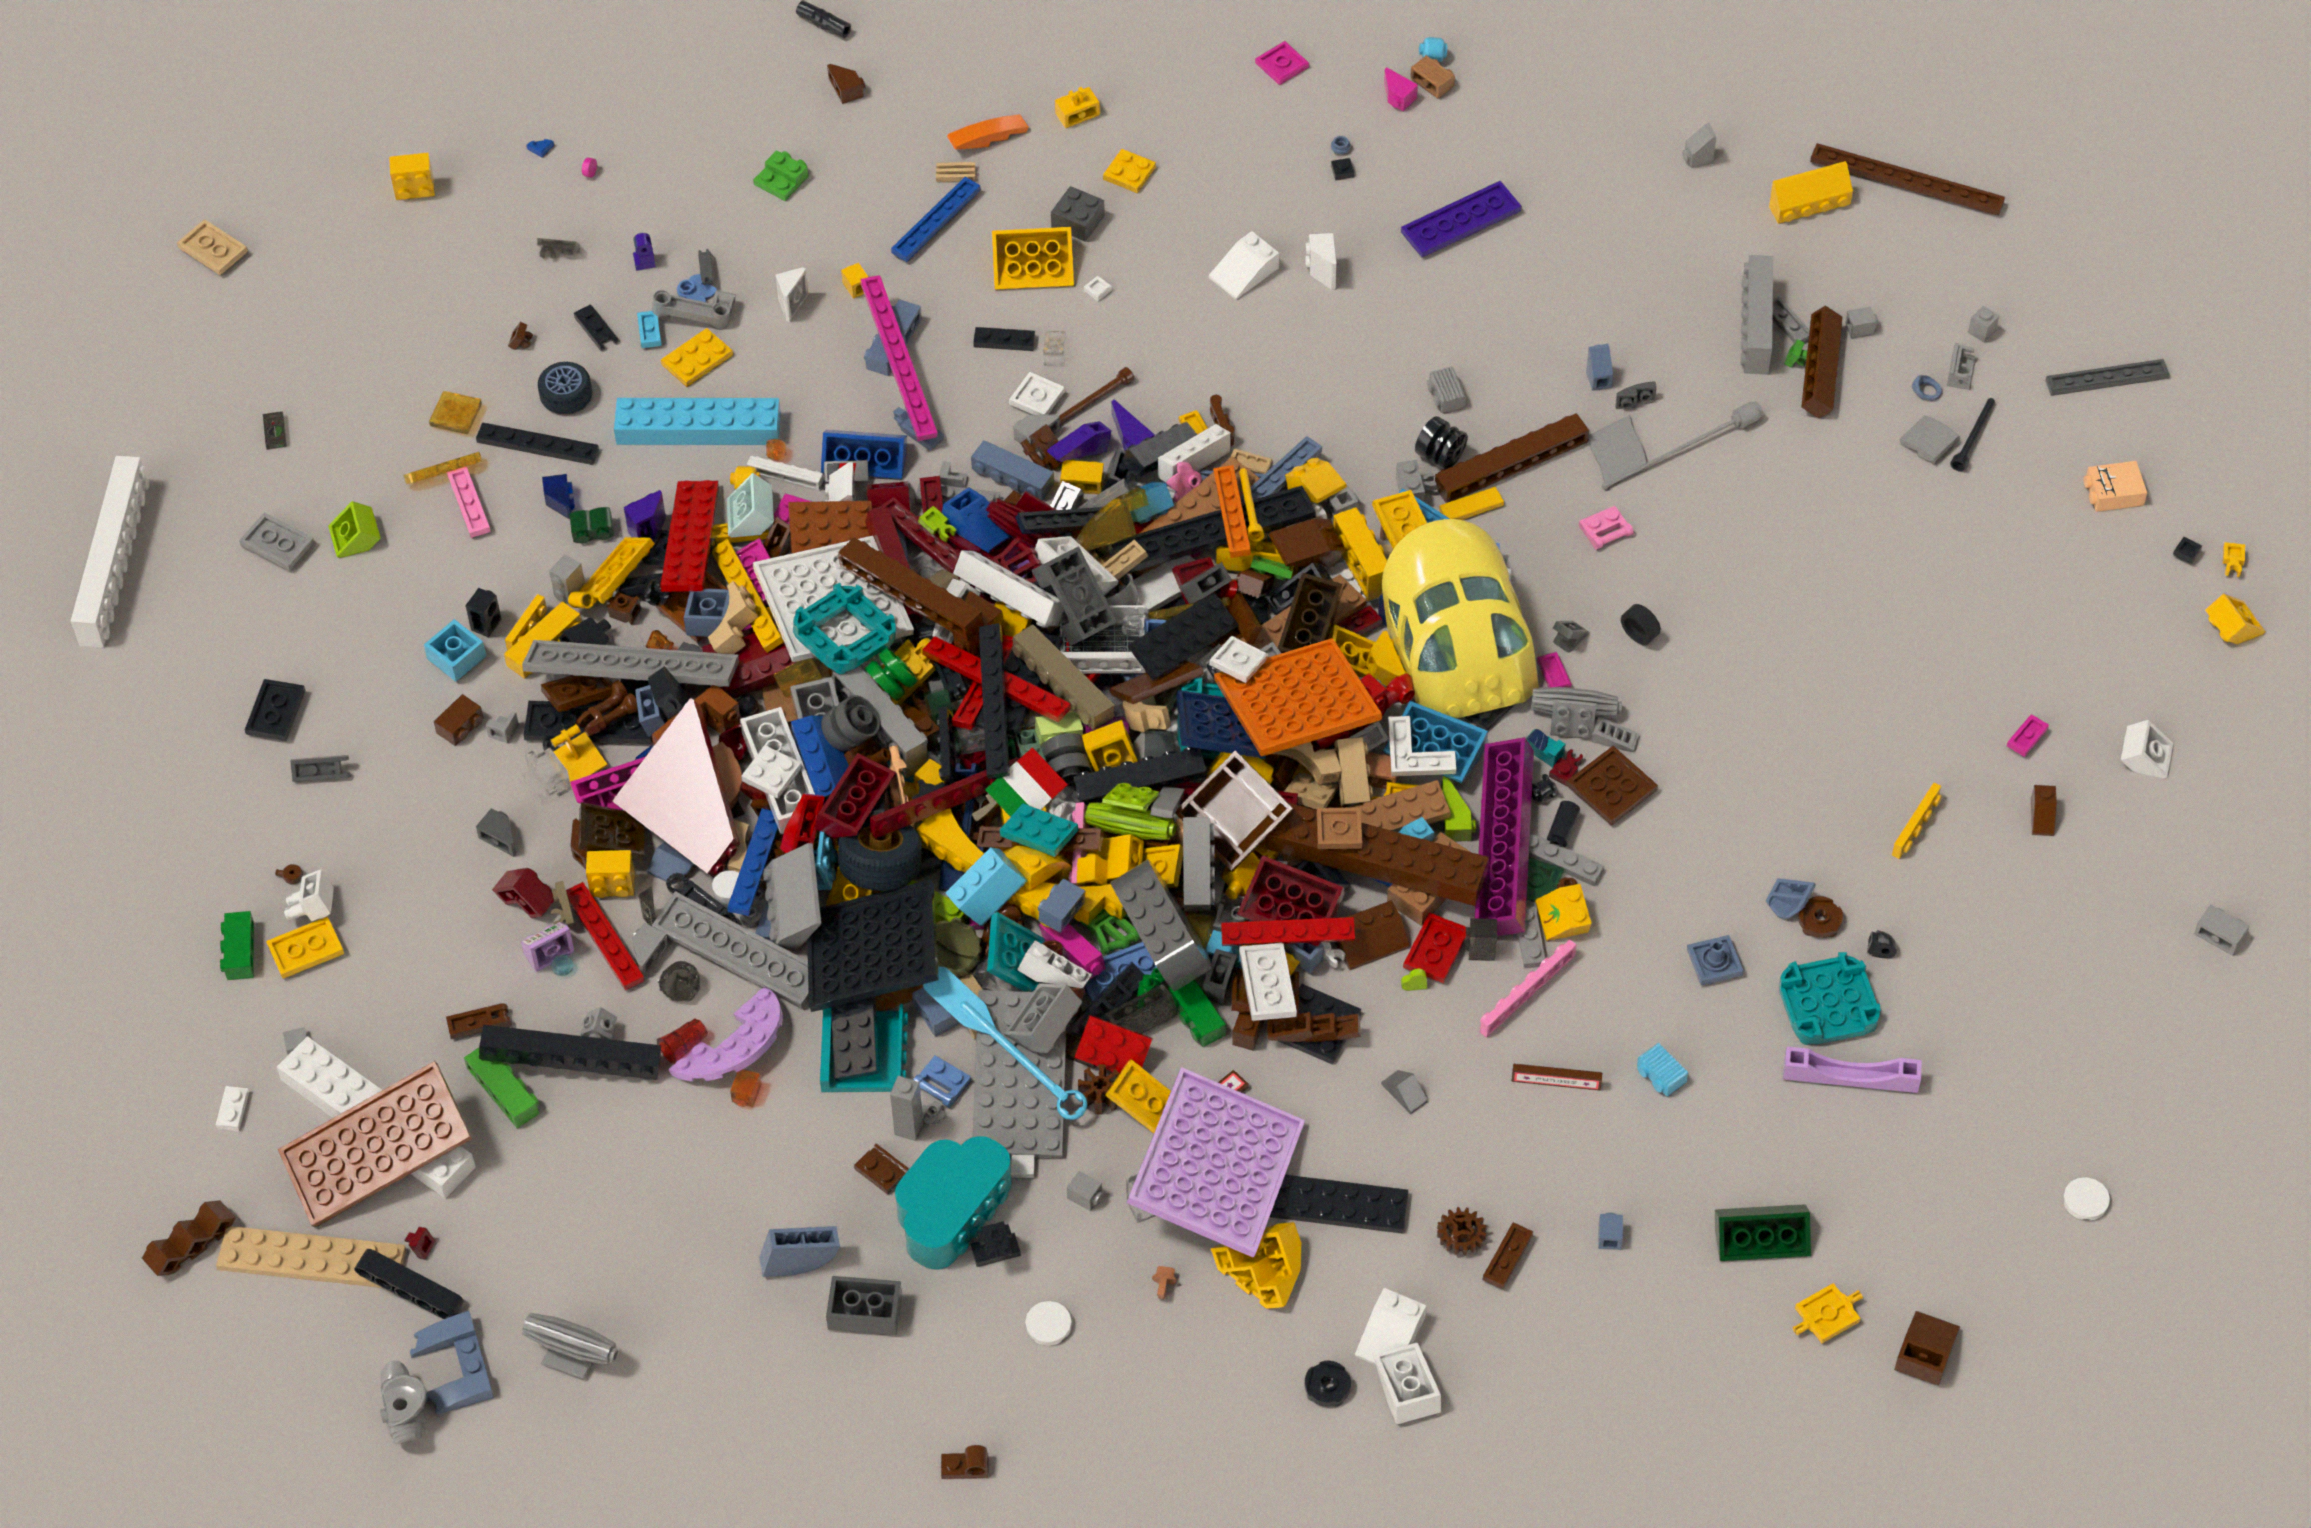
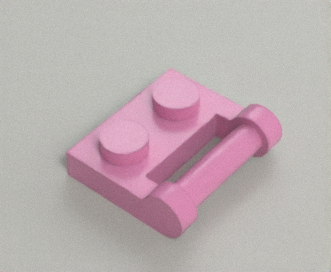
M1616 506L1579 521V527L1596 550L1602 548L1608 542L1623 536L1628 537L1634 533L1632 526L1626 522ZM1620 528V529H1618V530H1616V531H1613V532H1611V533H1609V534H1606V535H1604V536H1602V537H1599L1600 535H1603V534H1605V533H1607V532H1610V531H1612V530H1614V529Z

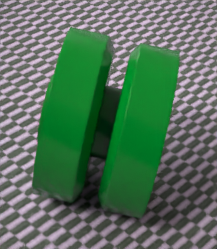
M886 647L879 654V659L886 667L884 668L877 661H872L865 669L893 699L898 701L905 694V690L899 681L906 687L912 688L919 680L911 671V668L898 655L896 656Z

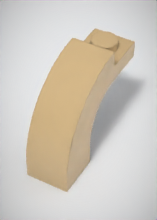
M1154 696L1135 704L1123 701L1126 720L1131 729L1145 732L1148 729L1167 730L1171 727L1167 706H1156Z

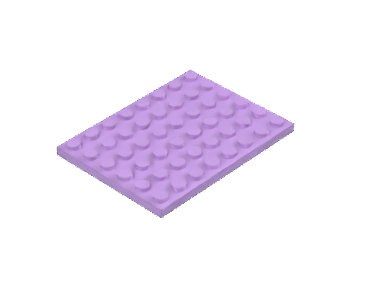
M1181 1067L1126 1203L1254 1258L1305 1120Z

